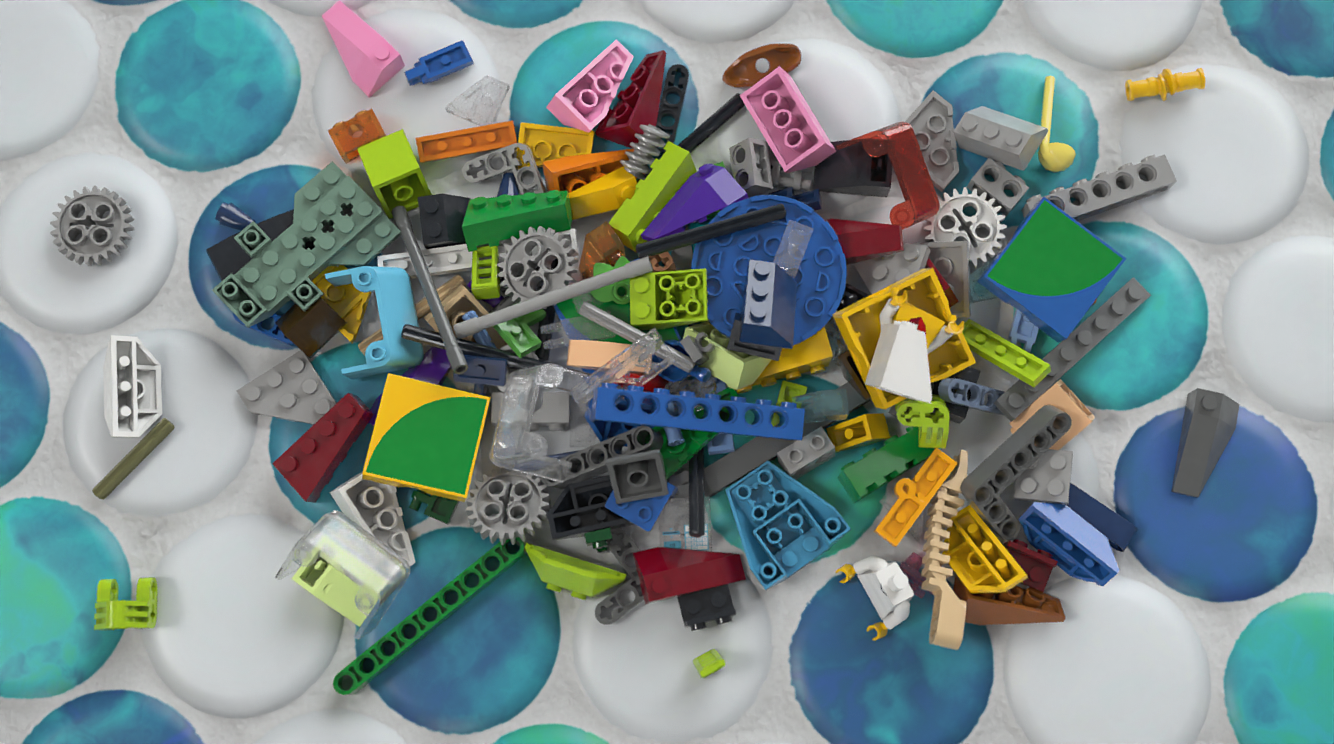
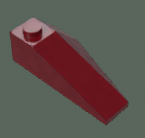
M832 218L825 220L838 236V241L845 255L846 265L904 251L902 226Z
M656 547L633 553L645 605L746 580L740 554Z

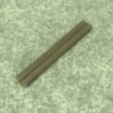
M163 418L93 488L92 492L99 499H105L174 430V425L168 419Z

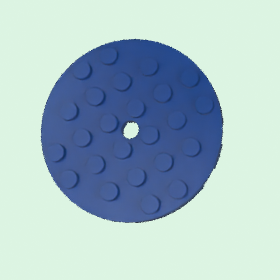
M759 195L732 203L717 213L709 222L711 224L777 204H783L786 210V217L783 219L696 243L691 269H707L708 321L724 336L730 339L735 313L742 312L745 277L749 259L776 263L797 282L793 346L815 335L828 323L833 316L832 314L836 312L846 285L847 269L845 255L834 229L820 215L814 212L813 208L784 196Z

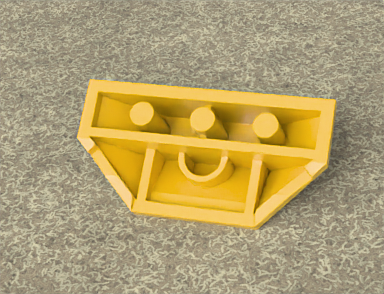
M971 505L957 512V516L950 518V520H953L952 527L947 528L950 536L944 539V543H948L949 548L943 551L942 554L950 556L948 565L970 593L1006 592L1028 578L1027 574Z

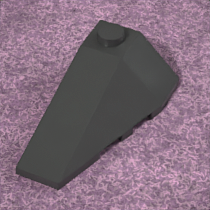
M1200 388L1187 394L1171 492L1196 498L1199 497L1236 429L1240 404L1222 393Z

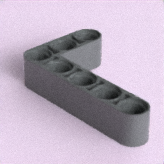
M1045 405L1040 408L961 483L960 491L989 529L1004 540L1010 541L1015 539L1020 533L1021 525L999 495L1071 427V417L1053 405Z

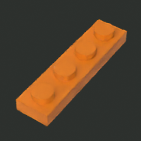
M513 120L415 138L420 163L497 150L517 143Z

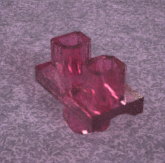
M913 552L904 562L902 561L898 565L903 574L913 581L912 583L908 581L914 594L922 599L926 592L918 588V586L922 587V582L926 578L921 576L918 570L923 564V558Z

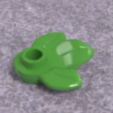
M621 256L614 267L605 263H595L593 266V276L622 267L629 263V261L624 256ZM630 278L590 291V294L597 301L603 303L612 300L617 304L629 303ZM619 287L625 289V294L622 297L617 293Z

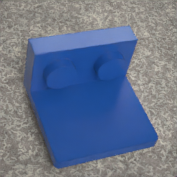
M667 482L668 495L618 504L616 503L614 491H612L605 507L650 532L669 498H674L678 489Z

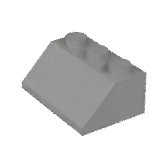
M981 106L965 112L953 133L959 148L1024 171L1048 133V128Z

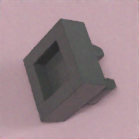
M704 332L699 333L695 338L688 335L680 341L693 362L700 365L709 360L706 353L712 352L715 348L712 343L706 347L702 346V340L708 336Z

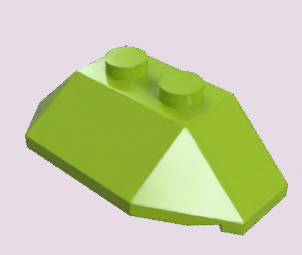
M526 542L525 549L541 581L547 583L546 588L561 593L562 589L572 591V597L586 601L587 596L594 598L626 581L627 575L625 573Z

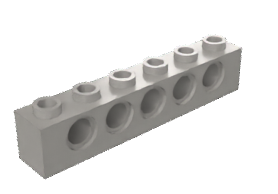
M1150 155L1142 159L1139 164L1127 163L1119 167L1116 172L1104 171L1096 175V179L1090 181L1081 179L1073 183V187L1067 189L1058 187L1050 191V195L1044 197L1073 219L1080 221L1166 191L1177 180L1165 155L1159 157ZM1139 174L1145 175L1148 181L1141 180ZM1116 182L1122 183L1125 189L1118 188ZM1093 190L1101 192L1102 197L1095 196ZM1035 195L1027 200V203L1021 210L1024 218L1034 205L1043 198L1041 195ZM1070 198L1077 199L1080 205L1072 204Z

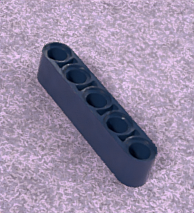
M1070 482L1069 503L1067 506L1106 536L1110 547L1124 552L1138 529L1132 523Z

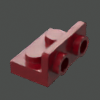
M1013 539V541L1005 542L1003 546L1028 576L1020 584L1044 592L1052 569L1057 566L1058 561L1052 559L1053 555L1046 551L1038 549L1035 552L1028 549V544L1023 541Z

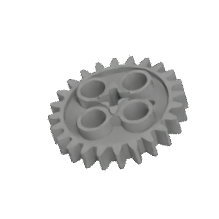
M93 186L91 192L88 188L83 187V194H79L74 190V198L71 199L65 196L67 203L65 205L57 204L62 210L52 213L58 218L57 221L50 222L53 227L57 228L50 232L52 236L56 237L53 243L59 247V252L63 255L66 254V258L71 261L75 259V262L79 265L85 262L88 266H92L93 261L98 265H102V258L112 262L111 254L114 253L120 256L119 247L128 248L123 243L124 240H132V237L127 234L128 231L135 230L131 224H128L134 221V217L129 214L132 211L131 208L125 205L126 201L122 197L119 198V195L114 191L110 193L106 187L100 191L97 186ZM85 210V214L78 218L80 211ZM106 211H110L108 217L102 219L103 214ZM82 233V238L75 242L77 235ZM107 234V239L103 242H100V238L103 235Z
M539 226L536 232L534 228L529 227L528 234L520 230L519 239L511 236L512 246L504 244V247L508 250L507 254H499V256L504 258V262L497 264V266L503 268V271L498 273L497 276L505 279L500 283V286L508 288L505 291V295L513 296L512 301L517 304L566 287L569 282L576 283V280L571 277L572 273L579 272L578 269L572 267L573 264L578 262L577 258L571 257L576 250L568 247L571 242L566 238L563 239L564 235L559 232L555 234V230L548 228L546 231L545 228ZM538 245V253L532 256V249ZM558 259L557 267L551 270L552 261ZM524 266V273L518 277V270ZM543 280V288L537 291L538 282Z
M502 466L501 473H497L492 469L491 477L485 474L482 475L483 483L474 482L477 490H469L471 498L466 499L468 505L466 512L469 516V523L473 525L475 533L480 532L482 539L489 536L491 543L500 538L501 545L505 544L506 539H510L514 545L517 537H520L524 542L526 533L535 536L534 527L538 529L543 528L540 520H548L546 512H549L551 509L549 504L551 502L550 495L548 494L547 486L543 485L541 477H535L534 471L528 475L526 470H520L519 472L510 470V472H507L506 468ZM512 486L511 491H510V497H511V500H512V501L509 502V493H508V492H509V487ZM492 514H498L495 517H489ZM507 514H508L507 524H504V523H505V520H506V517H507ZM519 515H523L522 518H520V519H515V517H517V516H519Z

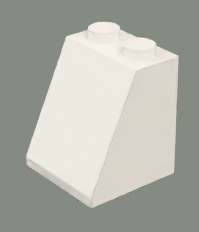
M894 320L893 324H883L865 385L911 400L931 403L932 393L925 332L917 330L918 325L907 321L900 322Z

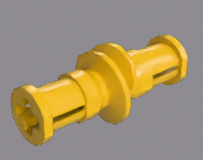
M1168 68L1163 69L1156 78L1149 77L1145 80L1133 82L1131 79L1126 80V97L1128 101H1133L1134 98L1160 94L1162 101H1166L1167 93L1174 95L1175 92L1189 89H1205V74L1202 68H1197L1195 72H1179L1174 74Z

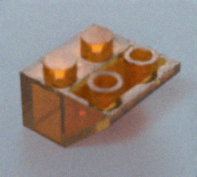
M607 221L585 236L579 264L581 281L594 277L593 266L595 263H605L614 267L621 256L625 257L624 244Z

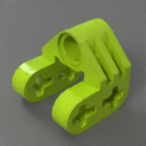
M932 394L931 403L908 399L907 401L903 400L895 404L899 422L905 426L918 427L919 447L946 448L949 433V411L945 401L939 395Z
M155 577L139 578L136 601H118L119 591L116 579H101L97 586V603H95L96 614H94V619H96V624L94 625V630L151 629L155 627L157 620V581Z

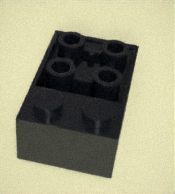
M864 138L834 141L831 143L836 152L815 166L813 190L819 189L820 192L887 197L891 189L894 140Z

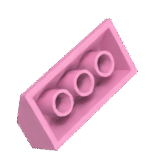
M780 66L740 95L785 173L816 166L836 152L792 77Z

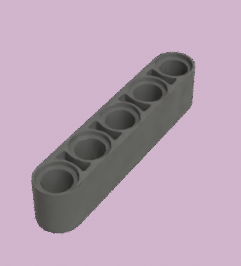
M648 426L636 427L545 465L541 471V479L547 486L561 490L565 489L568 484L589 480L608 472L606 459L660 450L664 443L663 436L659 431ZM651 434L650 442L645 445V438ZM627 443V451L622 454V448ZM604 453L605 458L603 462L600 463L599 458L601 454ZM581 462V470L577 472V466ZM559 471V478L555 481V474Z

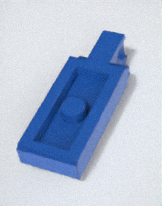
M461 40L419 58V61L414 64L415 68L404 73L410 86L420 82L427 84L471 66L474 63L464 41Z

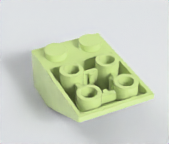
M323 536L291 578L312 595L359 627L362 626L392 585L326 536Z

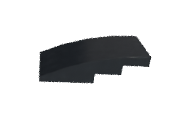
M294 209L257 223V225L274 241L293 224ZM240 232L206 249L221 281L231 273L233 275L236 274L252 260L234 239ZM309 241L305 244V250L308 247L310 250L315 248L314 241Z

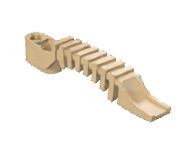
M962 449L958 456L955 455L953 457L957 465L952 470L950 479L941 485L929 502L932 506L927 512L930 518L926 521L925 527H928V530L924 534V539L927 542L923 545V551L926 552V555L922 559L925 568L921 572V576L926 578L922 582L921 589L931 591L935 596L929 642L933 645L954 650L959 649L963 638L966 601L958 599L947 583L946 578L952 576L953 570L942 567L943 564L949 563L950 556L943 555L941 552L949 548V544L942 542V540L950 536V532L945 530L948 527H952L953 520H950V518L957 516V508L964 506L965 500L958 498L959 493L962 494L960 486L967 477L968 454L967 451Z

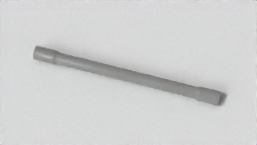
M649 256L629 262L622 267L487 315L454 324V330L458 339L481 332L483 329L624 279L634 278L651 272L653 267Z

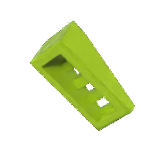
M498 246L477 247L476 251H472L471 290L477 300L500 297V277L497 276L500 273L499 266H497L499 263ZM492 256V259L479 260L480 257ZM489 266H491V268L480 269V267H489ZM489 276H491V278L480 279V277H489Z
M711 649L693 659V664L701 678H705L720 670L726 664L716 649Z

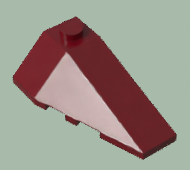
M664 50L647 54L630 77L632 80L630 86L624 91L621 90L617 95L618 103L613 110L609 108L606 117L600 122L595 132L598 137L632 148L631 142L639 143V140L634 135L636 133L644 134L639 127L640 125L648 126L650 124L656 127L667 54Z

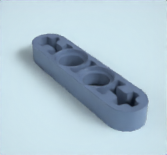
M945 378L939 384L938 393L943 401L995 415H1004L994 404L1005 393L1004 391L955 378ZM951 388L957 389L956 394L951 392ZM968 389H970L971 391V397L969 401L967 400ZM987 393V395H988V401H987V404L985 405V404H984V396H985V394Z

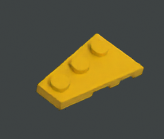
M521 122L518 143L526 144L530 147L536 165L540 168L543 167L542 162L566 156L591 154L595 132L593 130L586 132L575 128ZM517 148L516 158H519L523 165L518 166V169L531 166L530 162L525 164L522 156L526 154L525 151Z

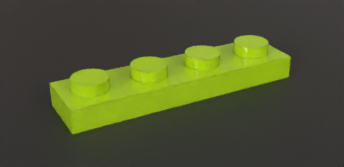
M968 319L964 323L962 333L972 352L1035 388L1051 372L1050 364L973 320Z

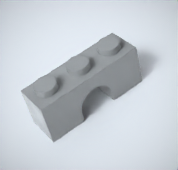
M518 392L492 393L491 423L494 427H498V431H506L508 429L513 431V427H524V431H538L539 427H549L551 431H563L565 427H571L570 393L543 392V404L535 412H525L520 408Z

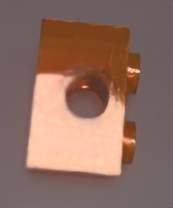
M373 109L360 111L354 118L346 122L340 121L327 130L345 164L360 157L357 148L386 136ZM356 131H363L361 136L357 138L352 137Z

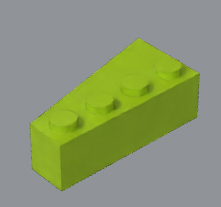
M670 141L664 146L665 153L660 160L656 158L650 165L652 171L646 179H640L635 186L636 189L631 199L626 198L608 223L614 239L635 252L636 245L647 242V240L641 237L643 231L688 178L697 172L690 152Z

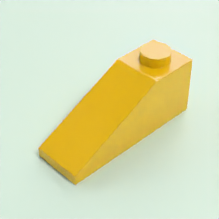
M623 166L568 193L573 214L572 220L619 209L626 198L631 199L634 195L635 186L637 185L635 176L625 170Z

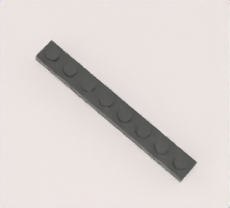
M1133 277L1079 325L1067 339L1060 342L1042 359L1051 365V372L1035 388L1019 379L994 404L1012 422L1151 296L1150 293Z

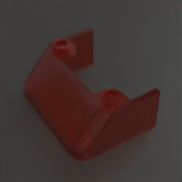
M897 122L836 145L837 150L862 141L865 151L871 156L878 157L888 153L905 199L904 202L895 205L891 209L890 221L892 225H900L903 230L935 216L939 211L940 202L914 129L909 123Z

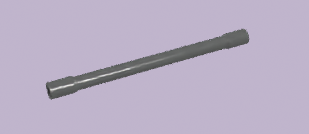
M397 206L392 209L391 214L397 228L401 231V236L446 348V354L452 370L455 374H462L468 370L466 359L457 343L413 232L412 223L404 206Z

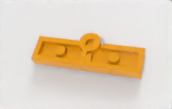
M935 448L912 480L903 478L895 484L894 493L898 499L874 532L896 547L955 468L957 462L938 448Z

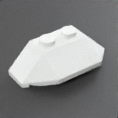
M111 335L103 367L104 417L111 437L139 438L162 415L161 365L138 337Z

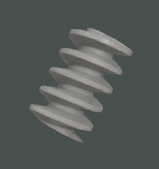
M650 124L648 126H639L644 134L636 133L634 135L639 140V143L631 142L630 145L634 152H625L629 161H620L625 170L642 180L646 179L642 173L649 174L651 171L647 164L651 165L655 160L651 155L659 156L661 152L657 147L665 146L662 138L670 137L664 131Z

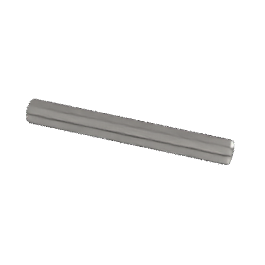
M588 302L582 304L579 310L580 315L686 372H691L695 367L696 363L687 355Z

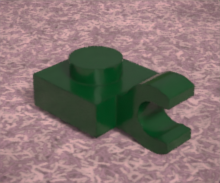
M610 528L584 533L587 546H593L597 553L608 551V542L613 541Z

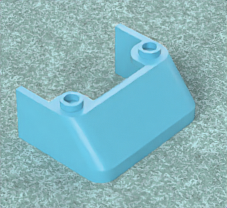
M362 266L325 274L326 280L335 287L353 283L355 288L361 292L375 291L383 340L375 341L368 345L365 351L367 364L341 369L344 376L352 380L416 367L422 362L424 358L422 343L407 340L401 336L405 324L419 327L411 279L404 269L398 267Z

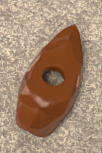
M768 44L752 49L736 59L727 68L722 80L732 87H752L779 66L787 73L797 68L802 60L799 47L793 44ZM760 58L766 59L769 63V68L765 73H760L756 69V62Z

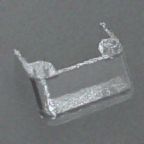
M551 363L520 369L510 373L506 382L490 449L491 461L496 466L564 483L572 463L547 457L548 443L546 439L539 434L530 432L540 387L545 389L557 388L582 395L591 374Z
M331 511L324 514L293 546L275 578L280 580L294 573L301 566H311L318 560L319 556L360 586L355 596V604L367 617L354 636L359 640L378 626L408 579L410 566L404 558L342 512Z

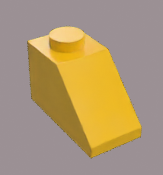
M884 413L864 414L826 428L828 437L835 446V453L871 445L890 438Z

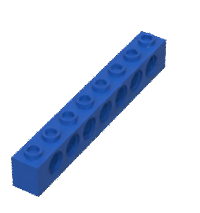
M602 383L601 387H596L593 391L591 420L794 441L802 440L805 409L797 408V403L781 402V406L771 405V400L756 399V404L746 403L747 398L733 396L730 401L721 400V395L705 394V398L695 397V392L680 391L679 395H670L669 389L654 388V392L651 393L643 392L644 387L628 385L627 390L617 389L618 384ZM618 396L626 399L627 406L623 411L618 410L615 406V400ZM644 399L652 402L653 409L649 414L643 412L641 408ZM670 402H675L678 406L676 416H671L668 413L667 407ZM697 404L701 405L704 409V415L701 419L696 418L693 413L694 407ZM722 407L729 411V418L725 422L719 416ZM748 410H751L755 416L752 424L747 423L745 420V413ZM773 413H776L780 419L776 427L770 421Z

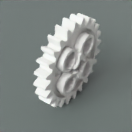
M964 187L962 194L953 189L952 197L945 192V201L942 202L936 199L935 203L938 208H929V212L933 216L925 217V221L931 225L925 226L924 231L931 234L925 237V241H968L969 262L976 268L977 260L980 259L982 263L986 264V255L994 258L995 253L992 249H1001V245L997 240H1005V235L999 233L1007 228L1006 225L1000 224V222L1005 220V215H997L1001 210V206L993 208L992 205L995 199L992 198L986 201V192L979 197L977 196L976 188L972 194H968L966 187ZM967 206H972L976 209L977 213L972 217H968L963 214L962 210ZM954 209L958 211L965 226L970 225L969 234L977 243V247H973L966 231H959L961 223L952 211ZM944 219H951L955 226L948 230L944 229L940 223ZM980 227L987 228L989 236L986 238L978 237L975 233L976 229Z

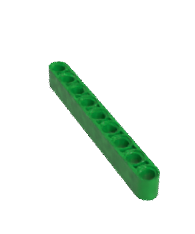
M520 537L516 538V541L520 543V550L516 554H509L507 552V546L511 542L510 539H506L504 545H501V541L337 673L333 680L335 691L342 695H353L360 691L523 558L526 553L525 542ZM491 558H498L500 561L499 568L495 571L487 569V562ZM472 574L478 575V585L474 588H469L466 584L467 578ZM451 591H456L458 593V601L453 605H448L446 595ZM434 607L438 613L437 618L432 622H428L425 618V613L429 608ZM413 624L417 632L412 639H408L404 631L408 625ZM389 641H392L396 647L395 652L391 656H387L384 653V646ZM368 658L374 661V669L370 673H366L363 669V663ZM347 675L353 679V686L348 691L342 686V680Z

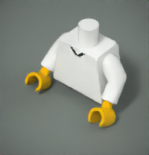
M870 556L853 563V566L845 564L836 570L835 573L842 571L846 575L840 583H846L855 576V573L858 574V578L881 620L883 619V623L878 622L868 626L867 632L873 629L877 631V636L872 640L875 641L885 637L888 632L887 629H893L909 616V601L913 598L914 592L908 583L907 576L903 574L896 562L887 563V561L878 556Z

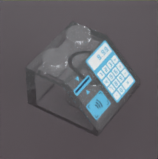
M710 496L704 497L705 534L700 538L689 535V498L668 500L658 518L660 547L712 552Z

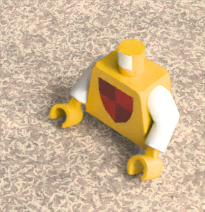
M897 287L891 289L892 299L887 301L879 315L881 331L883 324H893L894 320L900 322L907 321L918 325L917 330L925 332L927 354L944 344L953 334H959L964 330V321L957 326L952 325L957 319L956 315H951L948 318V326L944 325L945 321L907 303L908 295L906 290H904L901 296H897Z

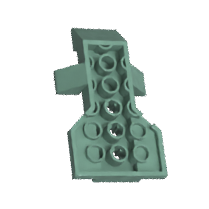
M332 161L295 193L293 224L274 241L254 221L234 237L252 260L236 274L233 275L231 273L212 291L247 328L271 317L289 300H292L305 312L324 295L312 282L328 266H366L401 235V231L384 215L383 210ZM351 208L353 214L351 216L347 214L343 216V210ZM333 225L334 231L324 233V227ZM309 241H314L315 248L310 250L308 247L305 250V244Z

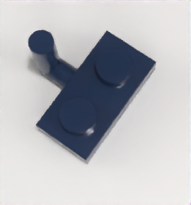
M464 355L468 370L462 374L453 373L454 382L474 383V394L485 396L489 390L487 385L505 386L507 359Z

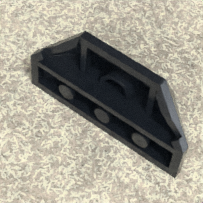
M609 475L571 483L565 487L553 507L547 513L552 540L583 537L584 533L634 525L605 507L613 491Z

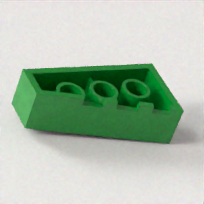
M551 190L547 193L535 194L528 192L523 195L510 196L505 194L499 197H477L470 199L462 225L468 252L476 251L478 245L489 243V247L499 246V241L510 239L511 236L519 239V231L522 230L528 234L529 227L534 228L536 232L539 226L545 228L546 231L548 228L555 230V233L570 230L573 214L568 191Z
M909 426L905 429L907 431L906 434L898 437L897 434L884 442L885 446L878 450L873 448L862 455L863 459L856 463L851 461L841 468L842 472L837 478L853 503L858 502L928 459L935 448L919 447L918 427Z

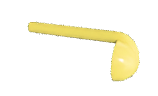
M1047 76L1044 84L1041 126L1048 128V133L1039 146L1038 157L1039 162L1046 170L1060 172L1065 171L1073 164L1076 154L1075 150L1067 144L1059 142L1049 143L1055 78Z

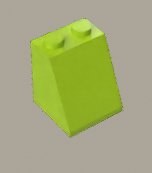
M403 129L357 148L372 187L388 219L393 218L391 214L393 208L404 206L408 212L419 207L418 197L432 195Z

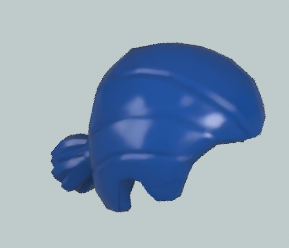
M666 340L662 342L690 357L680 341ZM652 354V365L655 372L667 381L679 382L690 375L700 382L706 383L711 378L712 374L708 368L698 367L695 364L691 372H686Z

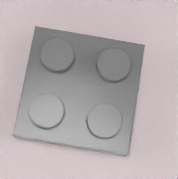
M1048 449L1016 479L1014 499L1068 505L1073 451Z

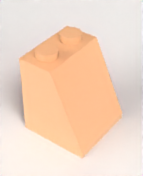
M1060 379L1009 424L1012 426L1010 431L1013 434L1040 408L1045 405H1053L1071 417L1070 429L1049 448L1060 450L1094 420L1095 416Z

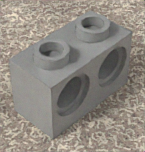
M747 138L729 148L732 176L746 191L748 197L758 196L773 189L767 141Z
M988 158L967 186L972 192L976 188L977 196L979 197L986 192V201L994 198L993 208L1001 206L999 213L1005 215V217H1007L1029 189L1022 178L1016 175L1013 176L1002 163L993 161L991 158ZM984 175H991L994 178V182L987 181ZM1004 190H1011L1014 197H1008Z
M819 427L804 436L802 440H798L777 452L778 462L784 472L796 480L835 457V446L823 428Z

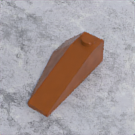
M955 575L953 592L958 599L966 601L965 623L977 625L1064 622L1066 619L1059 599L1029 587L1026 590L1016 585L1006 592L970 593L957 575Z

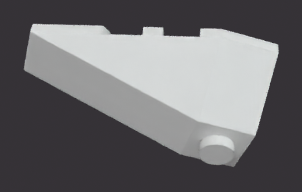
M363 472L331 491L330 494L345 517L392 577H396L416 563L408 532L405 531L402 509L399 507L396 497V486L362 479Z

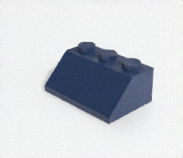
M749 259L744 285L739 342L792 349L797 282L776 263Z

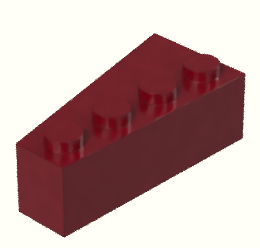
M347 393L272 464L305 502L316 503L321 491L332 479V474L340 462H343L348 450L357 441L374 414L357 395Z

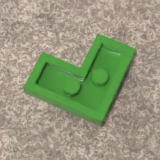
M540 309L494 325L493 328L515 354L522 358L540 348L541 340L529 327L542 321L546 316V312Z

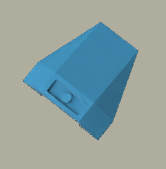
M766 461L726 489L750 570L765 590L791 577L830 549L851 530L835 507L769 461Z

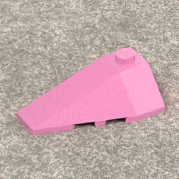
M340 0L322 15L352 81L369 98L405 66L401 55L380 34Z
M616 39L555 94L546 108L563 125L590 132L606 117L633 56Z

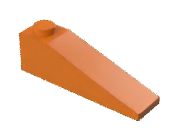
M634 149L566 156L542 162L548 192L558 190L571 193L623 167L620 161H629L625 152H634Z

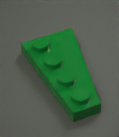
M730 387L717 393V395H721V400L730 401L732 396L739 397L736 391ZM699 404L693 410L695 417L701 419L704 415V409ZM722 407L719 412L722 421L725 422L729 418V411L725 407ZM655 426L653 429L659 431L664 439L660 452L663 456L666 479L672 476L719 433L681 429L685 442L677 446H668L664 427ZM651 434L645 438L646 445L651 440Z

